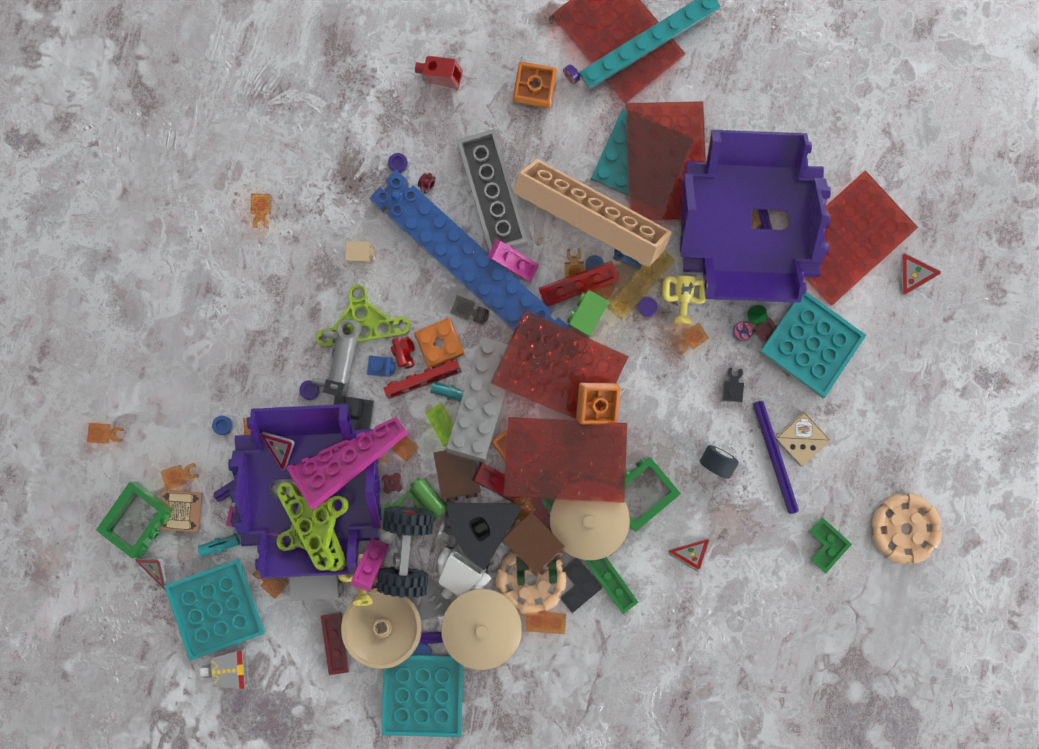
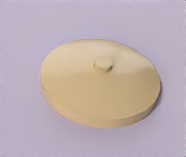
M596 480L579 481L565 488L556 498L550 513L552 534L565 546L564 551L583 560H598L611 555L623 544L629 530L630 517L625 500L612 486Z
M377 588L370 589V592L366 591V594L372 598V604L356 606L353 605L352 601L347 607L341 625L342 639L347 651L356 661L370 668L387 669L403 663L416 650L422 632L421 617L415 604L408 597L399 598V596L384 595V593H379Z
M479 588L462 593L450 603L442 620L441 632L445 648L454 660L471 669L487 670L505 663L515 653L520 643L522 626L516 607L506 596L495 590Z

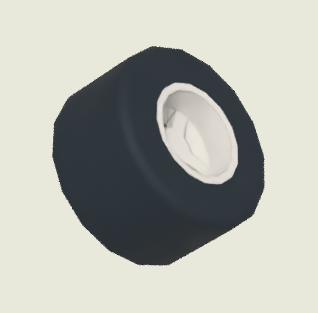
M713 445L707 446L699 461L706 469L726 479L731 478L739 464V461L734 456Z

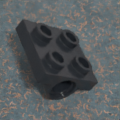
M345 396L334 397L333 405L348 404L353 431L371 429L374 408L373 400Z

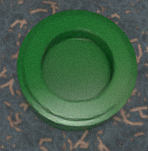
M762 305L752 306L747 312L748 319L752 324H761L768 318L767 310Z

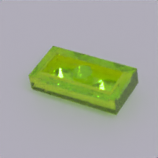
M440 403L425 411V414L444 447L448 445L454 423L443 403Z

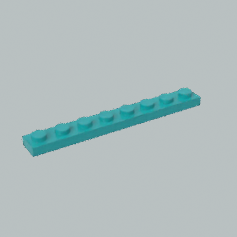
M694 0L584 68L579 74L590 90L718 11L721 6L717 0Z

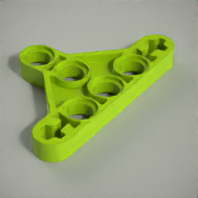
M354 285L349 290L350 305L333 328L322 329L317 333L316 341L322 347L336 346V342L334 343L333 339H328L325 344L320 338L323 337L322 333L324 330L338 332L337 327L343 320H356L360 323L361 327L369 329L368 336L365 338L358 336L357 342L408 334L411 330V323L405 317H388L368 302L367 292L363 286ZM355 289H362V298H353V291ZM358 308L366 310L364 318L356 317L355 312ZM400 321L408 324V327L404 328L405 331L395 328V333H392L390 322H393L394 326L400 325ZM348 324L346 330H348L350 334H352L353 327L352 325ZM380 324L388 326V332L384 335L378 333V326Z
M280 484L277 489L278 497L314 566L318 570L331 569L335 560L329 545L336 518L347 511L348 501L342 496H334L313 510L309 507L305 498L301 496L295 484ZM286 488H290L289 495L284 494ZM338 499L342 502L340 511L334 509V502ZM296 503L301 507L300 513L297 515L292 510L293 505ZM321 510L326 513V518L322 522L318 519V513ZM305 520L310 524L307 532H304L301 527ZM313 538H317L319 541L317 549L311 547V540ZM323 558H327L326 565L321 564Z
M300 505L298 506V509H297V511H296V515H297L298 513H300V510H301ZM321 510L318 513V519L324 521L326 513ZM305 520L301 527L306 528L308 531L310 524ZM293 524L289 530L281 533L277 538V546L281 550L290 551L297 547L306 550ZM333 529L330 551H336L332 555L334 559H339V562L329 570L340 571L345 567L346 560ZM286 536H289L291 539L289 547H285L283 544V539ZM313 538L311 540V547L317 549L319 541L317 538Z

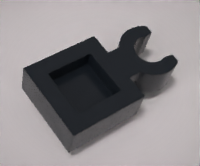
M728 368L727 376L730 380L723 383L722 401L743 402L744 383L739 382L743 375L742 369H738V375L734 376L732 375V368Z

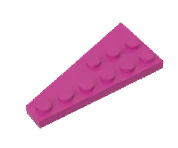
M394 417L375 426L370 432H361L350 441L346 439L320 451L315 457H306L301 460V463L295 466L291 464L286 468L309 507L314 510L405 437L408 431L401 421Z

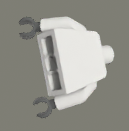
M446 541L447 546L443 548L437 560V573L440 576L438 582L444 586L441 595L446 599H451L454 594L459 596L469 590L484 588L490 581V576L498 573V569L494 573L490 571V566L493 563L488 564L487 568L483 570L458 550L454 549L452 551V548L458 545L457 542L454 545H450L449 541Z

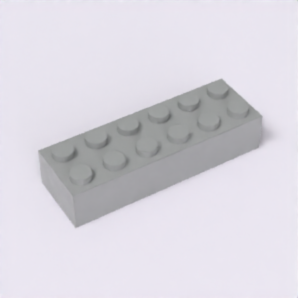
M495 129L457 139L489 252L496 239L513 249L527 245L526 234Z
M481 337L447 445V453L485 463L518 355V347Z

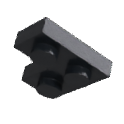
M575 558L563 568V572H566L567 577L574 586L560 598L568 609L574 613L600 591L602 586L578 558Z

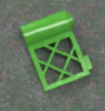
M419 477L410 484L412 488L392 505L388 502L381 508L382 520L386 507H395L400 504L399 507H402L403 500L407 497L413 501V507L417 506L423 510L433 511L434 520L448 510L447 505L425 478L421 480Z

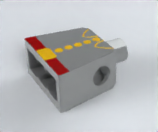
M246 648L213 656L211 658V665L201 666V678L212 677L213 687L245 689L249 686Z

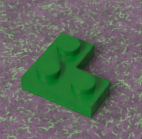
M823 517L808 531L822 544L810 560L824 573H827L852 545Z

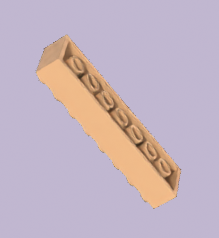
M536 159L518 174L513 193L519 195L522 199L532 202L538 208L552 213L553 216L561 218L571 226L581 229L587 235L599 239L605 245L619 250L623 255L630 256L637 260L638 263L649 267L664 252L672 234L670 230L541 160Z

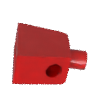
M427 56L425 63L417 61L415 64V73L423 74L429 83L459 89L463 70L456 59Z

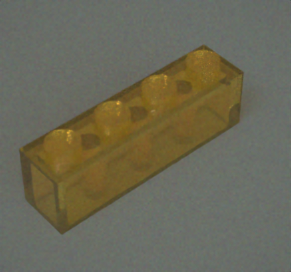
M664 250L649 267L645 265L607 308L622 321L676 260Z

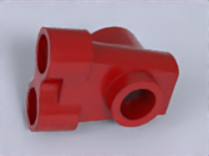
M409 337L394 338L392 340L391 352L396 357L398 368L404 367L409 369L414 367L415 364L410 355V352L415 349L412 340Z

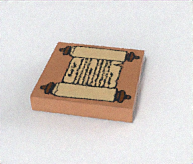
M162 490L161 500L174 510L170 514L169 521L162 525L160 529L199 532L203 493Z

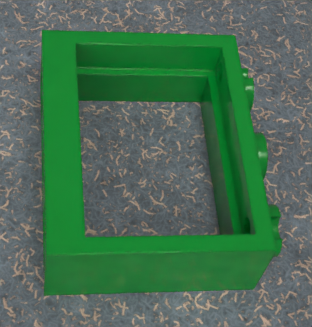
M643 457L635 464L637 467L632 472L627 470L620 476L622 480L619 483L615 484L613 482L610 484L619 492L650 466L670 490L635 521L630 517L629 526L635 532L681 494L651 457L647 459Z
M129 482L96 531L130 558H139L148 551L150 542L159 536L160 528L169 521L170 514L174 509L139 482ZM138 495L158 512L132 547L113 532V529Z

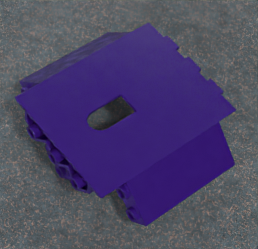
M711 130L707 161H687L686 173H684V180H682L680 252L681 257H683V272L702 273L705 299L801 303L802 296L806 294L807 290L806 283H803L804 276H820V263L823 262L825 254H828L829 244L825 241L824 235L825 228L830 223V215L825 207L827 198L831 196V187L828 186L827 180L824 178L823 166H808L807 155L812 151V142L809 141L807 133ZM752 209L785 211L790 217V223L787 228L782 230L751 229Z
M348 404L251 409L250 417H247V428L251 429L250 435H235V450L232 452V459L228 460V469L232 471L234 476V485L230 488V498L236 505L235 515H232V527H235L237 534L240 535L241 546H257L259 558L255 560L256 571L259 570L261 578L355 574L358 567L359 541L370 540L371 538L379 540L378 528H381L380 520H382L379 494V459L377 458L328 498L342 496L348 501L347 511L336 518L334 531L345 556L346 564L340 571L318 570L314 566L307 550L301 547L290 551L281 550L277 546L278 536L268 535V533L281 534L291 528L292 522L280 499L273 497L270 493V485L275 480L293 478L287 468L284 471L280 469L260 433L267 432L293 440L294 446L287 466L291 464L295 466L306 457H315L320 451L346 439L350 441L356 438L357 434L361 432L367 433L373 429L353 431ZM339 499L334 502V509L336 511H340L342 508V502ZM298 503L293 505L292 510L294 514H296L298 509ZM289 536L283 539L285 547H289L291 544ZM332 540L330 541L329 549L332 547ZM334 559V565H337L339 559Z

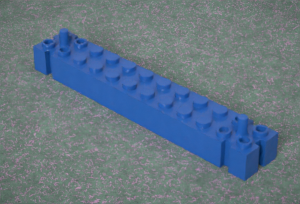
M395 170L385 180L387 183L386 188L383 190L379 187L369 198L371 202L382 212L387 209L389 211L387 213L389 219L522 340L527 342L530 339L534 343L531 348L544 358L554 346L552 343L553 339L556 338L559 341L570 327L559 317L554 320L550 316L552 311L503 266L487 257L488 252L414 185L409 188L408 180Z

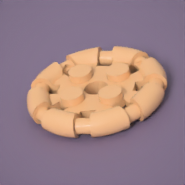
M907 493V495L896 494L882 502L883 505L874 512L871 521V527H873V534L871 536L880 553L883 552L890 561L904 565L909 562L916 564L930 557V553L933 549H937L942 537V531H940V523L942 522L933 505L930 506L923 497ZM902 503H907V509L901 508ZM920 508L925 511L922 515L917 513ZM888 510L893 512L890 518L885 514ZM904 523L910 525L911 530L908 534H903L901 531V526ZM926 524H932V531H927ZM881 526H885L886 534H881ZM925 541L927 545L922 548L919 544ZM890 542L895 545L892 550L888 547ZM904 549H910V555H905Z
M511 551L501 559L502 563L495 576L496 588L514 604L517 611L520 612L519 614L528 616L539 615L540 612L545 610L548 612L561 600L560 596L565 591L567 582L566 572H563L561 566L563 563L560 559L556 562L557 583H549L548 570L543 576L539 574L536 577V583L533 585H528L526 582L525 585L517 584L516 556ZM509 565L515 568L512 574L506 572ZM525 571V577H526L528 574H533V573H532L531 571ZM512 583L514 590L508 591L506 585ZM550 585L556 587L553 594L547 592ZM519 596L526 599L524 604L517 602ZM541 597L543 603L536 605L534 599Z

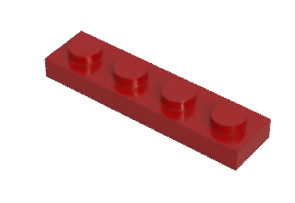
M609 261L539 287V292L544 304L548 307L586 293L588 290L592 291L619 281V277L613 261Z
M449 360L440 367L425 369L424 373L408 375L405 380L399 382L392 381L383 389L387 398L392 399L432 384L433 381L437 382L462 373L457 360Z

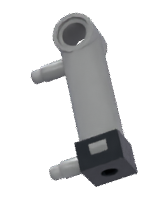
M353 319L341 321L337 327L338 332L324 330L322 333L323 336L329 339L337 340L329 378L326 380L320 378L312 379V384L324 387L323 393L338 397L347 396L350 384L348 382L357 338L361 333L360 323ZM348 324L353 327L352 334L346 332Z

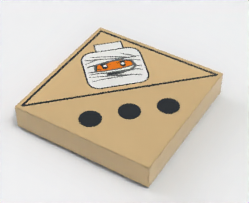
M805 411L801 412L775 436L776 440L800 466L808 462L831 441Z

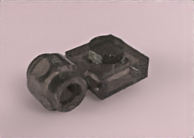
M458 295L450 311L451 315L469 321L472 315L473 322L484 325V322H487L489 318V310L478 306V309H474L475 302Z

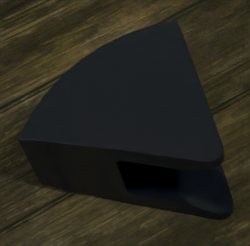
M447 503L449 523L456 542L473 563L485 570L519 514L521 507L518 504Z

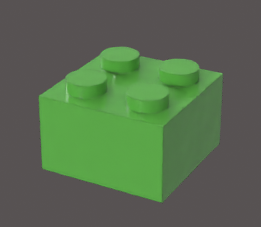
M588 290L587 294L582 293L576 304L579 308L577 311L572 310L567 319L569 329L589 339L610 301Z

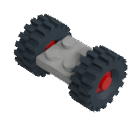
M405 506L386 507L384 509L382 529L389 533H396L395 545L398 551L393 556V565L395 567H384L378 571L377 591L379 593L391 595L392 597L399 596V598H418L427 594V572L415 568L410 569L408 563L411 535L425 536L432 534L433 511Z

